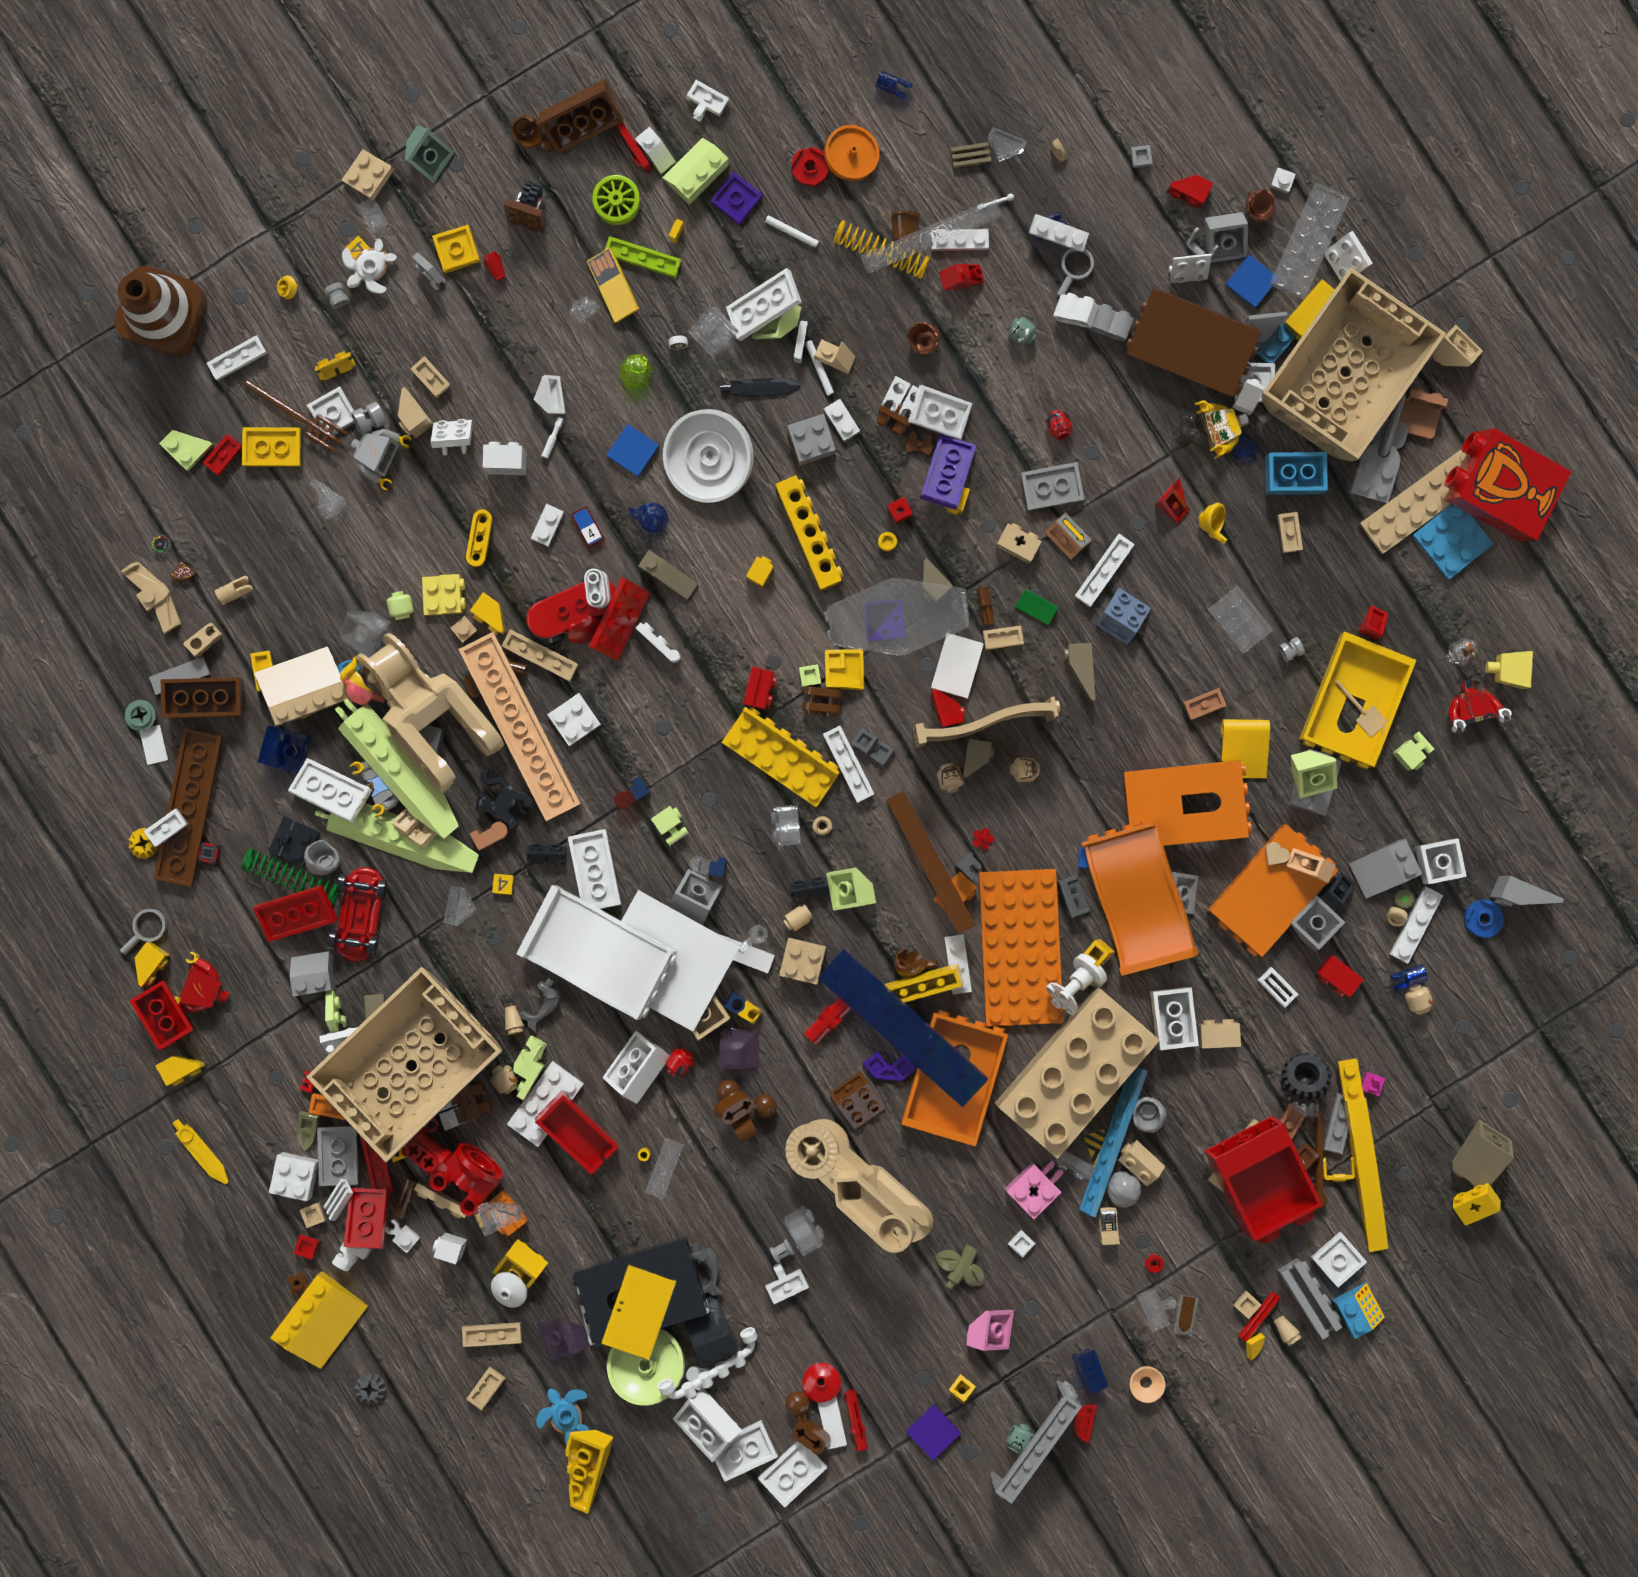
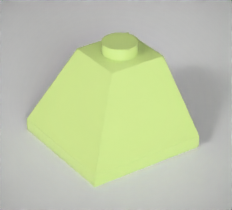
M795 306L754 332L752 338L774 339L783 337L798 325L801 307Z
M1313 751L1291 755V769L1299 798L1337 789L1335 758Z
M857 868L826 873L833 911L876 903L873 884Z

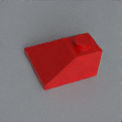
M936 688L932 689L930 694L940 728L943 729L963 723V718L966 717L963 706L960 707L958 702Z

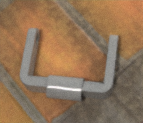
M1197 227L1188 239L1187 246L1196 255H1204L1206 253L1193 243L1200 231ZM1216 245L1210 253L1212 254L1211 260L1214 258L1215 254L1219 249L1218 245Z

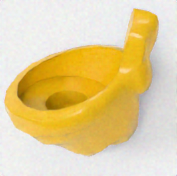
M1221 503L1210 505L1198 516L1199 527L1207 532L1210 538L1216 539L1222 544H1225L1227 541L1220 534L1226 516L1224 505Z

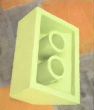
M702 138L662 179L690 205L729 166V159L714 144Z

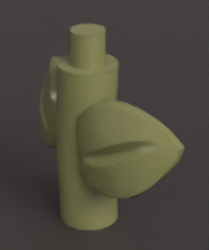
M966 1244L961 1256L956 1251L950 1249L941 1251L935 1256L939 1266L945 1271L950 1272L947 1276L949 1280L946 1286L953 1289L955 1284L959 1285L962 1279L970 1286L978 1287L983 1285V1270L980 1266L972 1264L978 1250Z

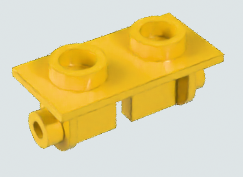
M343 351L334 355L335 358L330 361L326 358L317 362L318 366H315V371L320 370L318 373L320 380L324 379L326 381L337 376L335 371L337 367L340 373L352 370L356 364L353 358L349 360L351 352L346 353Z

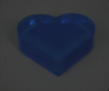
M1242 435L1232 449V455L1237 459H1242L1245 456L1253 457L1257 453L1258 447L1253 441Z

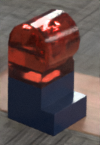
M640 776L633 780L635 783L633 787L615 795L614 802L617 807L626 809L651 793Z

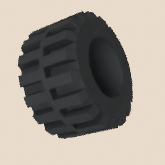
M1298 1053L1297 1057L1291 1056L1290 1060H1287L1283 1066L1280 1079L1282 1092L1285 1091L1284 1096L1286 1098L1290 1097V1102L1292 1103L1298 1102L1297 1105L1299 1106L1306 1104L1307 1107L1311 1103L1316 1105L1319 1101L1322 1102L1328 1094L1332 1074L1329 1071V1065H1324L1325 1060L1322 1058L1319 1060L1318 1055L1315 1054L1310 1056V1053H1305V1055ZM1300 1074H1307L1313 1077L1316 1083L1304 1085L1295 1077Z

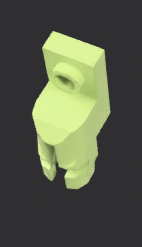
M532 1035L526 1043L530 1051L527 1049L521 1051L514 1063L513 1072L526 1079V1081L522 1080L517 1088V1091H519L517 1097L522 1100L527 1097L545 1066L538 1060H541L547 1044Z

